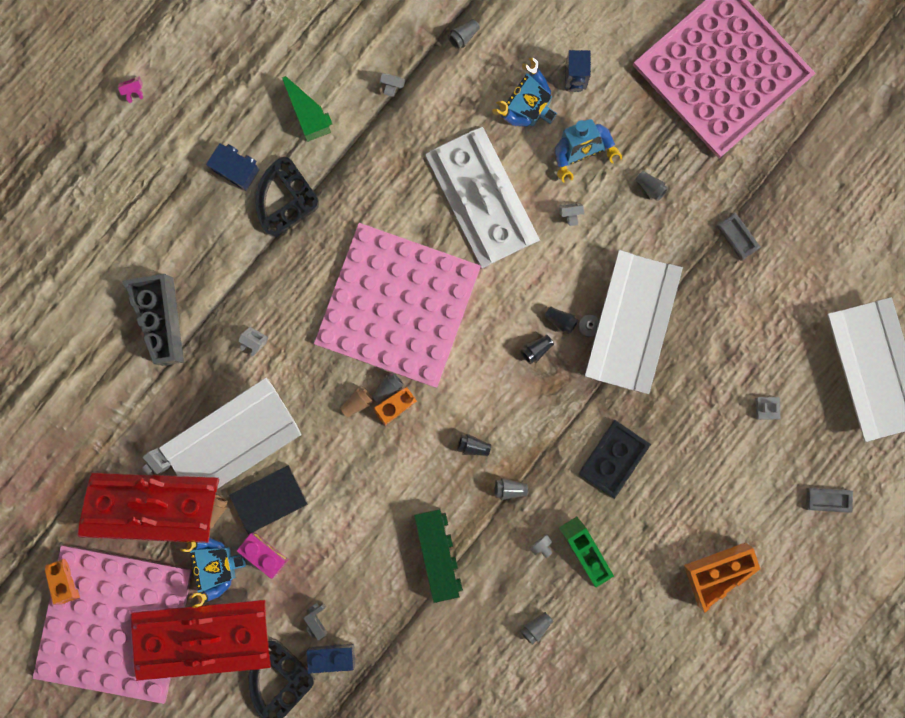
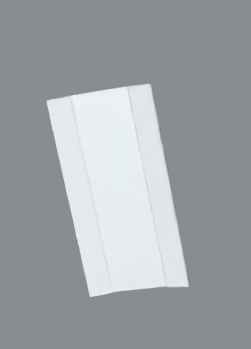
M483 127L473 130L425 154L482 269L540 241Z
M621 250L618 251L585 377L645 394L650 393L683 267L636 256Z
M892 297L827 314L864 442L905 432V340Z
M265 378L159 449L170 462L177 476L216 477L220 479L218 488H220L299 437L301 432L270 381Z

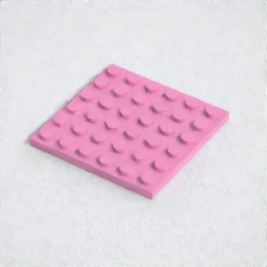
M705 0L633 63L637 71L719 159L815 75V72L748 0Z
M359 223L314 344L437 388L481 266Z
M62 545L58 561L66 559L75 589H78L80 598L62 605H54L50 595L33 679L164 704L167 699L171 678L136 681L131 613L185 607L193 570Z

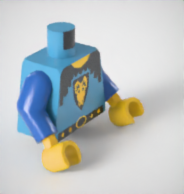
M528 58L531 62L530 68L525 63L522 64V68L525 71H530V75L526 73L507 102H496L500 106V111L492 109V113L495 115L501 114V117L512 126H535L540 118L551 124L557 115L555 111L548 107L552 99L551 90L545 77L538 69L537 60Z
M588 119L586 121L580 120L576 125L563 131L561 140L555 146L557 165L560 167L557 176L563 183H565V175L571 181L574 177L567 168V165L569 166L605 151V149H608L606 154L611 163H614L612 160L614 155H618L620 160H622V155L618 148L614 147V140L607 127L595 124L592 119Z
M209 538V543L187 542V548L180 549L183 552H190L198 593L192 594L189 599L197 597L199 600L197 605L192 606L194 608L203 605L204 602L220 597L231 586V580L236 578L234 569L246 567L245 558L241 554L232 556L230 547H225L222 542Z

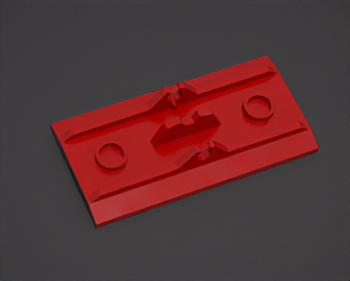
M92 473L88 482L79 521L78 536L83 538L209 543L211 517L220 479L216 477Z
M265 600L131 613L136 681L271 668Z

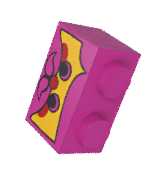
M256 532L251 533L237 550L238 553L271 579L277 576L289 560Z

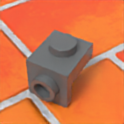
M318 603L306 610L308 614L304 617L308 624L306 626L308 633L312 638L316 637L317 640H320L328 633L316 615L326 608L324 603L321 606Z

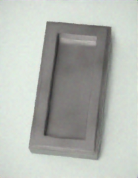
M736 212L717 225V228L741 261L761 248Z
M807 488L806 510L852 513L853 491Z

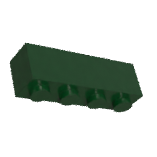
M441 509L415 514L433 603L460 598L459 592L463 591L461 579H456L454 570L458 569L456 556L451 557L449 549L453 547L451 534L446 535L445 526L449 525L446 512L442 513Z

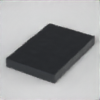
M613 420L578 472V475L615 499L651 444L618 421Z
M289 465L229 495L248 535L308 505Z

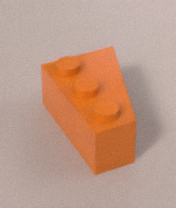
M746 542L684 565L697 605L704 613L719 599L722 600L726 597V594L734 587L740 586L760 570L754 548Z

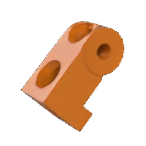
M408 387L376 406L373 411L383 425L386 426L414 405L417 400Z
M61 559L45 566V573L54 605H62L80 598L78 589H75L70 567L66 559Z

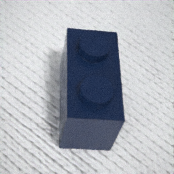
M569 50L565 62V89H570L571 92H581L586 90L591 77V50Z
M219 143L206 163L211 171L244 191H247L260 171L256 165V160L248 155H245V157L239 155L238 150L230 144L224 146Z
M354 644L309 647L307 650L308 674L353 671L355 668Z

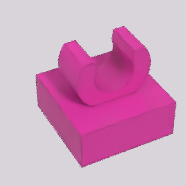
M140 76L119 83L118 89L121 96L126 94V99L129 103L133 101L132 93H137L139 98L143 99V92L141 90L143 83Z

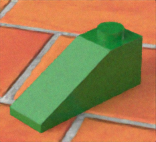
M282 77L307 142L331 133L329 126L333 125L329 113L324 114L320 105L288 77Z
M577 516L559 527L566 542L595 588L614 577L587 528Z

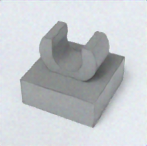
M382 73L380 82L386 84L384 94L394 96L396 87H404L405 79Z
M581 203L559 205L560 215L562 217L567 216L568 225H578L577 215L584 214L583 205Z
M249 327L241 334L238 342L242 343L240 347L242 351L249 347L252 349L250 355L254 356L266 345L269 337Z
M780 397L756 398V420L780 419Z
M159 448L149 451L143 457L147 464L142 469L147 475L151 472L159 474L171 466Z

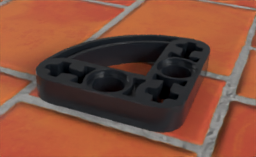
M281 157L277 159L265 171L256 192V212L262 228L269 236L277 237L318 209L319 200L290 158ZM281 164L289 165L288 169L292 176L288 177L284 170L280 171L282 169ZM279 175L294 197V200L268 217L266 212L267 192L274 178ZM294 180H301L303 182L300 190H293L291 188ZM306 193L310 200L315 199L312 201V207L304 206L306 201L302 194ZM289 209L297 211V216L293 220H288L285 217V213ZM280 215L284 222L287 223L286 225H283L282 222L276 226V231L268 230L270 222L276 224L280 221L278 218Z
M270 639L268 640V645H276L275 651L279 655L282 652L286 654L277 663L275 660L278 656L272 653L270 655V663L289 683L266 705L260 691L259 678L261 669L250 670L249 692L254 708L261 718H269L270 712L268 710L273 711L279 704L283 708L276 715L278 718H284L312 688L315 678L312 673L308 674V668L280 641ZM290 659L294 662V669L288 672L283 669L282 662L284 660ZM300 676L303 678L308 676L309 686L304 684L298 691L291 686V684H294L296 687L300 683ZM290 691L294 694L295 700L293 703L288 704L284 702L283 694Z

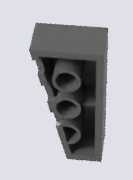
M158 274L122 281L130 296L131 306L134 307L138 317L136 318L144 333V340L153 364L166 366L184 363L174 278L166 274Z

